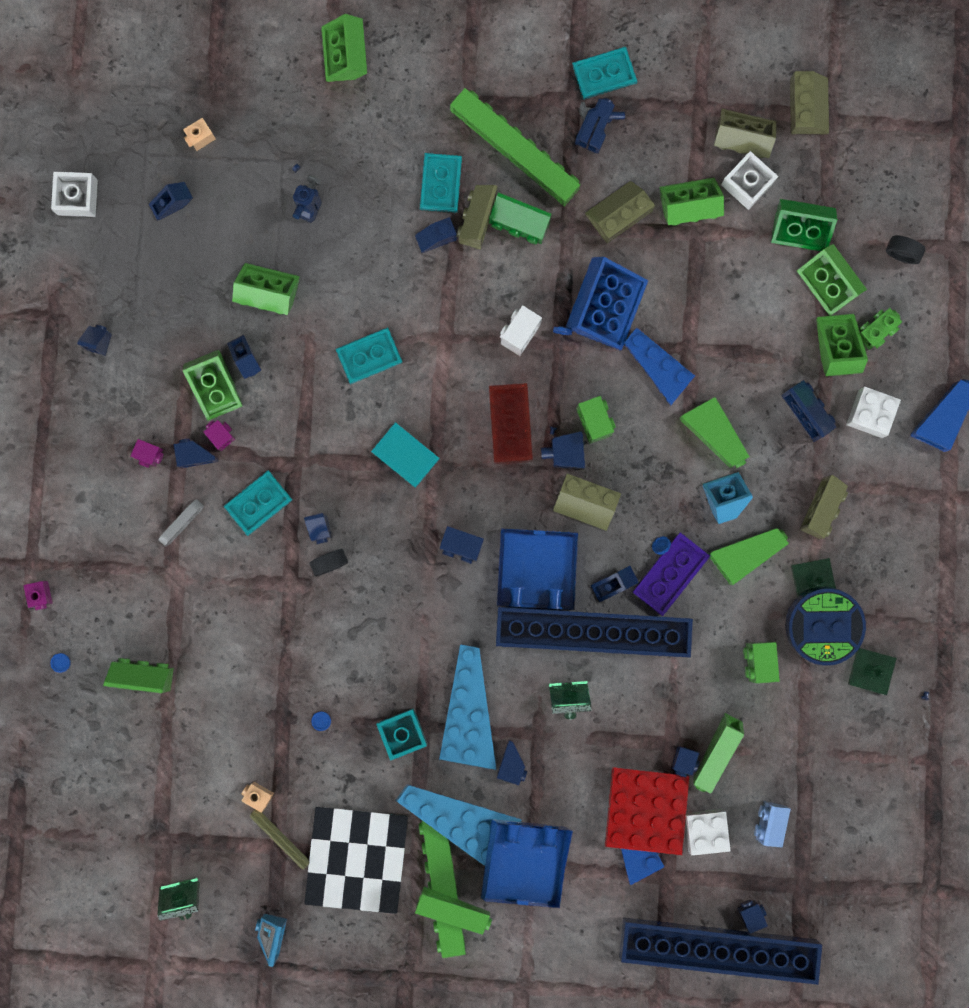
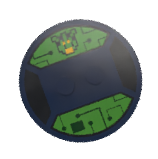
M816 587L802 593L792 603L786 616L785 629L790 645L800 656L814 664L828 666L842 663L858 651L865 637L866 620L862 608L849 594L832 587Z

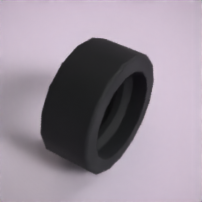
M895 235L891 237L886 253L898 261L915 265L921 262L926 249L924 245L914 239Z
M338 549L310 561L309 564L314 576L317 577L348 564V560L344 550Z

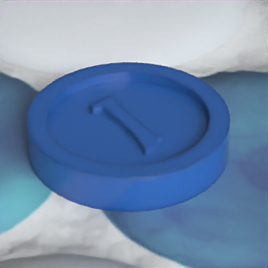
M564 327L553 328V332L556 334L572 335L571 329Z
M665 536L658 537L653 542L652 549L658 555L665 554L670 549L671 542Z
M59 653L52 657L50 664L55 672L62 673L69 669L71 661L66 654Z
M320 711L313 715L311 723L314 729L324 731L329 728L331 718L328 713Z

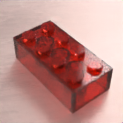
M527 383L489 386L494 465L532 462Z

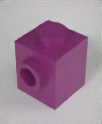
M213 420L206 425V430L203 432L220 451L224 450L235 440L230 433L232 431L231 427L225 421L222 423L219 420L216 422Z
M138 439L130 457L139 460L138 464L149 468L150 465L156 467L157 464H160L164 454L162 453L163 449Z
M48 581L23 585L28 608H35V611L47 609V605L53 604Z

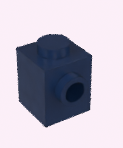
M678 746L671 766L673 770H676L675 774L686 777L687 774L693 775V772H697L699 753Z
M747 900L737 908L745 928L750 934L768 926L764 918L767 914L762 904L759 905L755 900Z

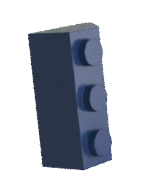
M803 380L781 396L812 441L815 442L836 428V421L831 414H827L824 410L825 406L821 399L815 397L812 386Z

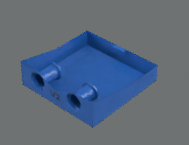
M501 529L497 606L575 610L578 533Z
M492 819L481 899L485 902L560 908L565 867L573 831L564 826Z

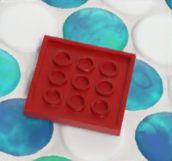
M612 767L605 847L682 855L689 776L683 777L674 774Z

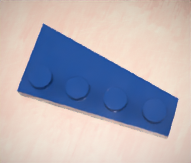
M638 328L624 342V345L636 361L640 363L645 373L651 378L659 392L663 394L671 406L695 375Z
M621 849L630 885L664 868L657 852Z

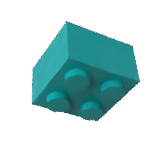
M414 708L379 721L376 724L390 761L428 745Z

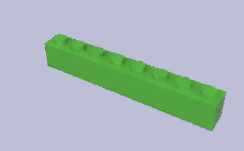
M464 88L450 104L452 113L564 207L578 192L580 184L574 175H568L561 164L558 162L554 163L550 159L548 153L537 149L536 144L531 139H525L517 127H511L505 117L494 113L493 108L488 103L481 102L474 91H468Z
M422 820V823H419L420 835H424L425 842L422 843L423 854H427L428 862H425L426 874H430L431 879L428 882V888L458 899L450 841ZM437 920L433 921L434 931L439 933V940L436 941L437 951L442 953V958L466 955L463 928Z

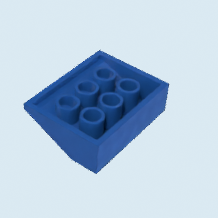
M592 257L565 328L571 329L573 332L594 341L622 350L648 280L606 257Z

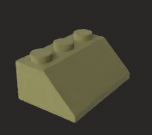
M795 71L790 78L791 134H829L827 77L814 71Z
M721 109L714 146L723 150H735L740 154H746L751 151L757 158H770L776 139V121Z
M629 181L587 211L585 215L608 244L653 212L655 205L643 189Z
M476 185L474 191H470L468 197L470 205L469 208L464 209L462 219H465L463 226H459L457 231L460 244L481 250L498 193V186Z
M566 474L553 511L607 531L621 493Z
M833 475L822 478L799 530L818 539H824L825 536L828 537L832 531V526L830 525L833 519H836L840 513L838 507L841 502L845 501L848 495L846 491L848 486Z

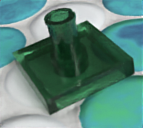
M830 558L791 565L797 597L807 590L816 587L836 588Z
M859 648L855 655L848 685L887 695L897 658Z
M587 681L549 684L552 714L564 713L566 719L572 720L577 717L576 712L591 711Z
M198 878L159 888L157 913L159 921L179 917L184 921L183 915L188 920L192 913L199 911L200 883Z

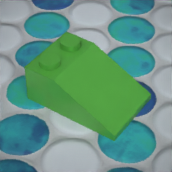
M855 315L817 317L820 355L825 376L863 373L868 357Z
M219 350L184 364L182 371L207 421L243 406Z

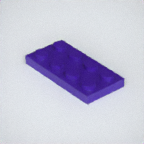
M679 532L671 542L670 549L659 557L632 593L658 614L664 616L709 559L710 555Z

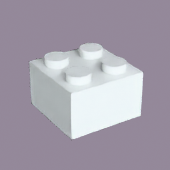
M750 151L724 178L721 186L749 210L773 185L778 176Z
M53 172L51 210L61 216L96 217L98 183L96 177L92 173Z
M523 305L520 310L516 308L511 316V324H506L500 333L501 345L518 356H521L542 321V317Z
M864 386L858 390L846 425L884 438L889 435L901 400Z
M713 809L686 812L687 846L691 856L730 851L725 810Z

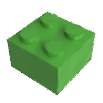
M601 396L578 404L576 410L589 444L612 436L616 426L613 418L608 417L607 411L609 408L605 399L602 400Z
M776 642L746 643V647L743 648L744 659H747L748 667H745V676L749 678V682H780Z

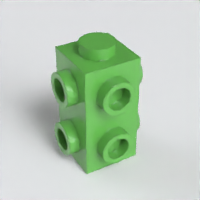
M889 308L884 312L881 309L873 316L875 320L871 324L866 322L859 328L863 344L869 350L874 346L877 349L885 342L883 338L888 334L892 336L899 330L898 326L902 321L900 320V315L895 310Z

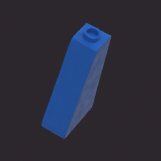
M963 379L955 382L912 431L910 436L943 452L951 450L969 410V380Z

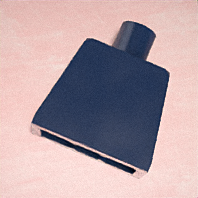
M583 432L552 438V447L541 448V459L553 458V467L585 469Z

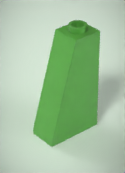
M715 397L680 417L681 422L729 468L735 465L737 469L746 464L745 459L750 456Z
M776 528L708 553V555H710V559L730 585H734L789 544L787 542L788 537L783 530Z
M726 713L693 777L695 787L702 792L712 793L744 736L743 722Z
M423 887L415 910V914L482 935L485 929L489 930L492 919L489 918V911L427 887Z

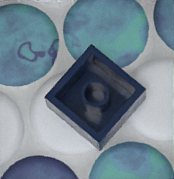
M447 526L440 550H443V555L454 558V555L461 557V561L472 564L473 561L477 562L484 538Z

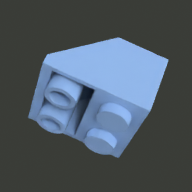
M764 801L763 805H760L758 812L760 817L759 825L756 824L754 830L756 840L764 846L783 847L791 809L784 805Z

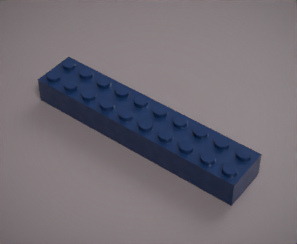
M498 607L496 646L691 658L693 619Z
M623 917L619 958L622 963L819 985L822 944L817 939L757 932L750 934L748 931Z

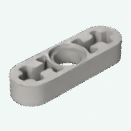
M197 499L194 500L160 536L159 541L165 547L170 545L202 511L204 505Z

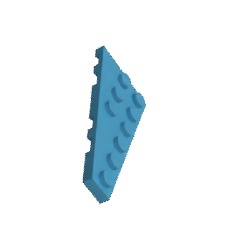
M460 644L439 759L496 770L480 649Z
M408 784L395 800L484 866L492 819L522 821V819Z

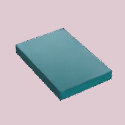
M626 47L572 63L583 100L637 84V78Z
M424 154L420 210L458 213L462 156Z
M388 327L335 349L350 385L403 363Z
M396 422L371 451L415 488L440 459Z
M268 470L224 505V508L245 534L249 536L293 501V499Z

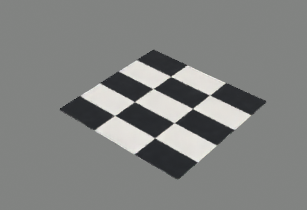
M316 807L304 904L397 914L408 816Z

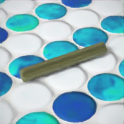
M255 809L250 814L252 820L301 869H305L309 865V859L263 813Z

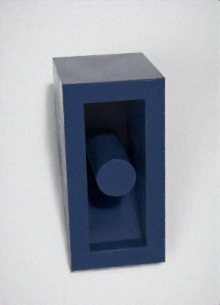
M185 182L167 184L149 203V206L158 221L183 209L193 197Z
M450 217L429 225L415 235L421 253L457 240V234Z
M88 326L77 344L87 351L106 356L112 334L104 326Z
M244 335L227 343L233 360L244 379L255 376L258 372L262 371Z
M190 439L179 440L178 444H174L177 467L181 469L219 462L216 456L194 441H190Z
M321 513L304 517L312 542H316L318 545L327 543V539L332 538L327 515Z
M628 566L592 584L591 587L598 601L602 602L639 583L631 566Z
M509 739L497 778L519 786L520 781H525L527 771L524 770V762L513 740Z

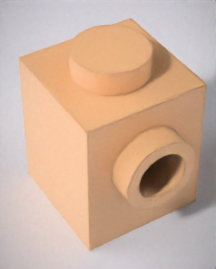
M203 118L183 129L187 135L184 137L189 147L194 146L196 151L216 140Z
M253 782L251 785L247 784L244 788L242 802L262 813L274 793Z

